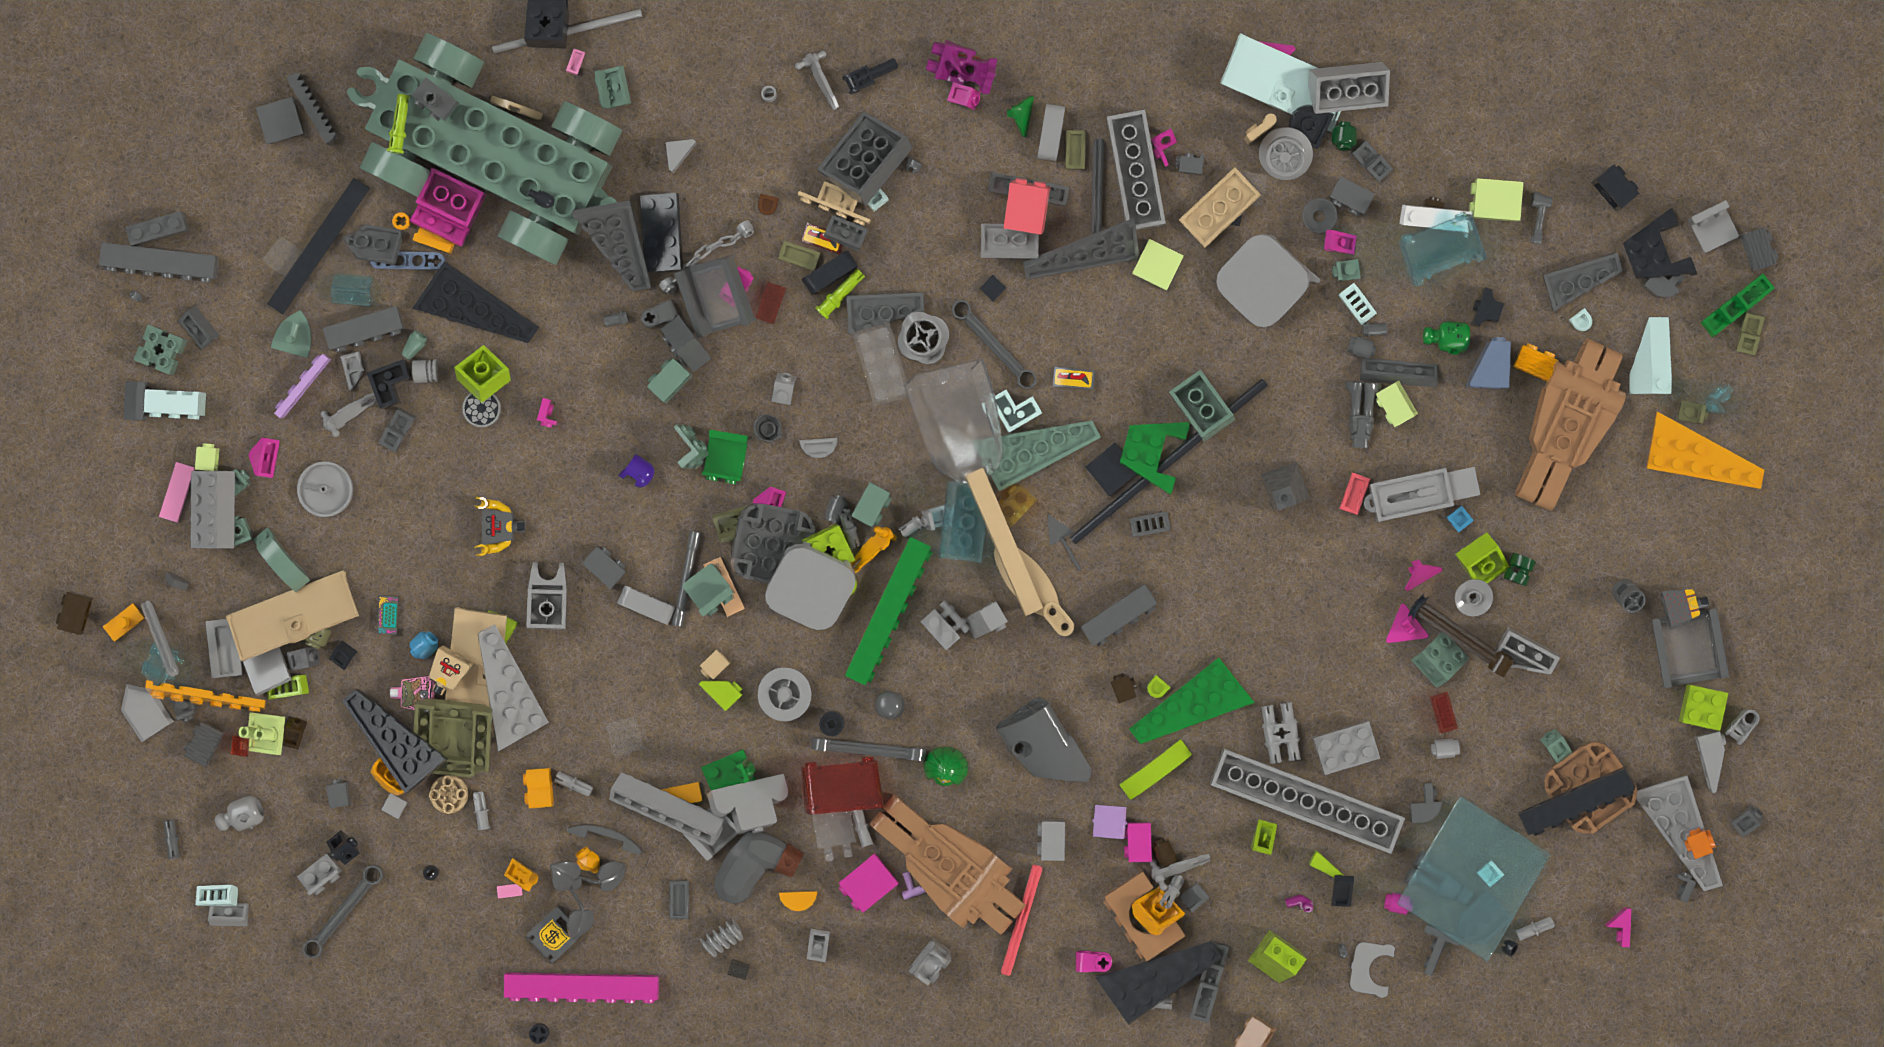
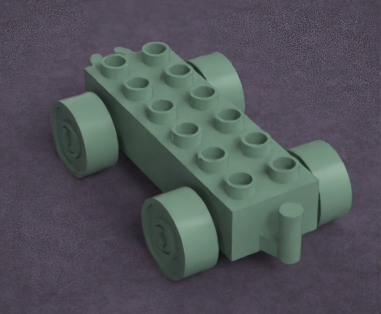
M425 33L413 59L430 68L429 73L400 59L389 79L375 68H358L357 74L361 78L371 79L375 82L376 91L373 95L366 97L359 90L351 87L348 88L347 94L351 101L359 107L374 110L365 127V130L390 142L389 132L393 127L397 94L410 96L404 130L406 138H404L402 148L404 154L386 152V148L371 142L359 167L360 169L416 197H419L431 173L430 170L413 162L416 156L531 212L529 218H526L510 210L497 236L554 265H557L569 239L552 231L554 224L579 236L582 230L581 223L572 216V210L617 203L613 197H609L602 189L612 166L608 162L590 154L591 149L610 157L623 131L604 119L564 101L551 128L567 136L568 139L565 142L452 86V82L455 81L472 89L485 62L428 33ZM425 77L459 102L446 121L442 119L437 121L429 115L431 110L427 107L422 109L414 103L416 99L411 95ZM530 189L536 192L541 190L551 194L555 199L554 205L549 209L536 205L534 203L535 199L528 196Z

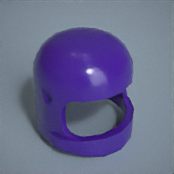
M635 454L627 467L618 476L624 479L629 475L636 480L634 486L643 488L650 483L655 470L652 464Z

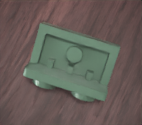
M624 66L595 71V83L598 87L599 102L603 109H613L631 104Z

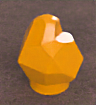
M586 846L575 854L576 862L580 869L591 871L592 873L599 872L600 860L595 852Z

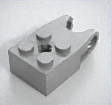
M533 562L528 586L527 629L566 630L567 587L564 563H559V569L554 579L544 580L539 576L538 563ZM545 605H549V608H552V612H549L548 615L541 611L542 607L545 608Z
M933 937L911 964L909 972L926 986L930 983L933 984L939 977V970L942 967L945 969L951 962V951Z

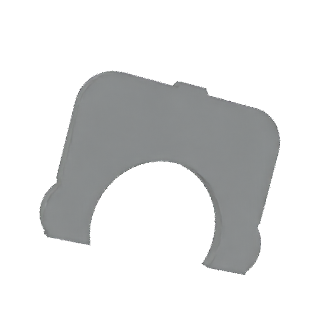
M1359 943L1355 948L1354 960L1351 964V988L1356 992L1376 994L1381 998L1386 997L1389 986L1383 987L1375 984L1370 977L1369 968L1372 961L1378 956L1389 955L1394 957L1395 947L1390 944Z

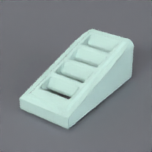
M1355 283L1338 295L1361 325L1377 314ZM1354 290L1356 294L1347 299L1346 296ZM1359 297L1361 300L1352 306L1351 302ZM1364 303L1365 306L1357 312L1355 308ZM1369 309L1370 312L1361 318L1360 314Z
M234 885L197 886L196 905L237 906L238 887ZM204 891H207L206 901H204ZM212 891H214V900H212ZM220 891H222V900H220Z

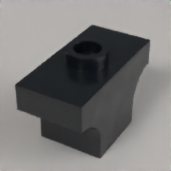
M1483 288L1480 299H1476L1473 306L1475 314L1471 325L1480 327L1487 320L1495 323L1499 321L1504 303L1494 299L1493 289Z

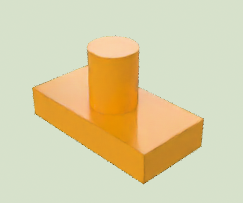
M133 603L105 624L103 628L112 640L116 642L146 618Z
M512 858L504 876L522 889L530 892L532 885H535L538 881V874L520 861Z

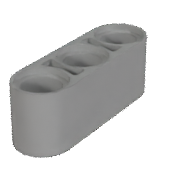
M1046 104L1037 159L1056 162L1065 112L1064 106Z
M624 585L617 602L624 607L668 625L675 610L674 606Z

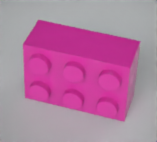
M432 168L416 203L471 229L487 194Z

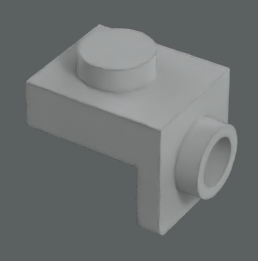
M777 373L772 402L791 404L796 376H792L789 373Z
M943 504L922 511L921 521L927 530L932 531L936 527L950 523L946 507Z

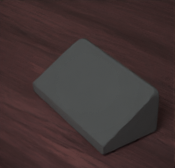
M196 306L189 309L178 320L201 350L220 336Z

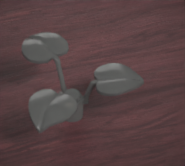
M564 861L550 865L554 888L558 891L568 889L580 907V910L572 911L568 917L567 931L570 938L576 939L585 934L594 922L593 912L589 909L584 910V906L574 889L576 890L581 887L582 880L600 884V888L603 891L615 889L624 877L625 864L623 862L609 861L603 864L598 872L599 880L580 875L581 869L575 862Z

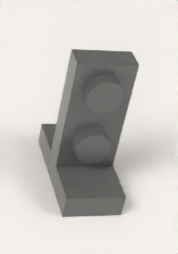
M1428 923L1424 932L1438 937V939H1434L1430 949L1433 952L1431 957L1427 956L1423 965L1426 968L1424 973L1432 976L1446 942L1460 947L1465 937Z

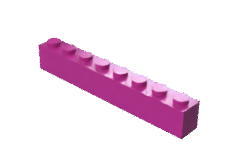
M506 972L504 974V998H509V1001H520V998H528V1001H540V998H547L549 1002H557L559 999H566V1002H578V999H585V1002H597V999H605L606 1003H615L616 1000H624V1003H635V1000H643V1003H654V1000L659 999V975Z

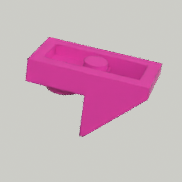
M1326 230L1325 251L1354 255L1356 235Z
M1624 907L1605 926L1620 928V931L1617 930L1616 942H1619L1621 947H1630L1631 908Z

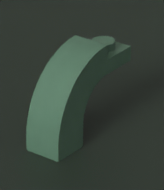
M268 527L253 539L257 545V550L265 561L292 590L297 592L310 581L304 569L288 555Z

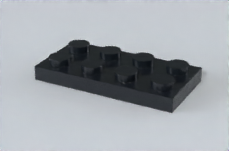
M679 193L640 196L643 255L648 272L683 270Z

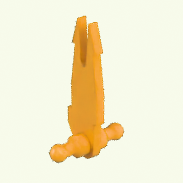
M874 527L876 535L871 537L862 546L855 556V561L850 562L851 567H853L861 560L853 569L855 573L859 572L881 550H885L889 546L890 540L895 541L897 539V535L893 534L890 528Z

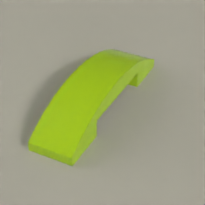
M1180 739L1119 785L1129 799L1132 800L1179 766L1192 754Z

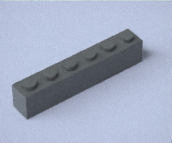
M101 243L99 266L105 267L104 270L116 272V268L124 269V273L135 274V270L143 271L142 275L154 276V273H162L161 277L173 278V275H180V279L192 280V277L200 278V282L211 283V279L217 280L219 257Z

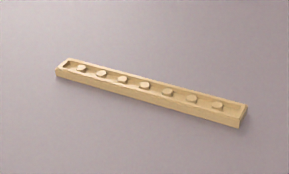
M983 467L964 475L1024 616L1042 609L1043 606Z

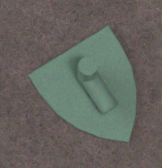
M301 310L290 315L281 323L274 335L271 348L308 358L311 346V330Z

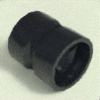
M831 710L826 712L820 719V730L827 736H837L845 726L844 717L838 711Z

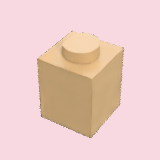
M717 649L700 665L702 668L701 672L707 679L710 677L715 679L731 662Z

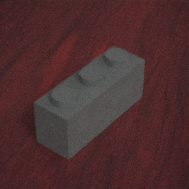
M182 211L125 227L130 245L136 247L190 231L186 214Z

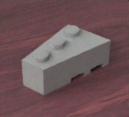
M997 601L965 618L966 624L971 628L969 630L974 639L993 630L997 633L1006 628L1005 623L1008 622Z
M1507 627L1495 648L1497 652L1498 650L1503 651L1515 660L1511 668L1526 669L1550 675L1560 659L1557 652L1510 627Z

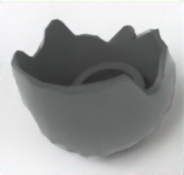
M762 414L754 421L753 432L757 439L771 443L779 438L782 439V430L780 429L782 424L775 416Z

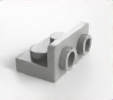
M327 853L298 875L297 878L307 889L309 896L313 893L318 895L325 889L323 887L324 884L328 881L332 884L340 877L338 874L342 870Z

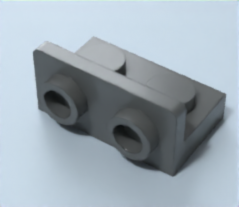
M832 215L824 233V238L859 251L868 229L864 228L861 224L851 223L841 216Z

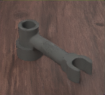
M1535 191L1532 193L1530 206L1538 208V214L1531 243L1540 244L1546 208H1551L1553 197L1545 196Z

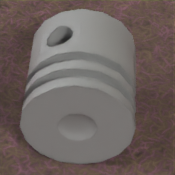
M433 359V361L414 360L412 362L414 383L438 382L437 359Z

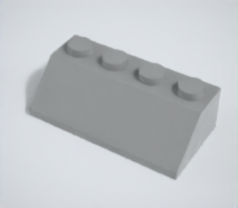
M1383 62L1309 69V92L1314 113L1388 106L1390 70Z

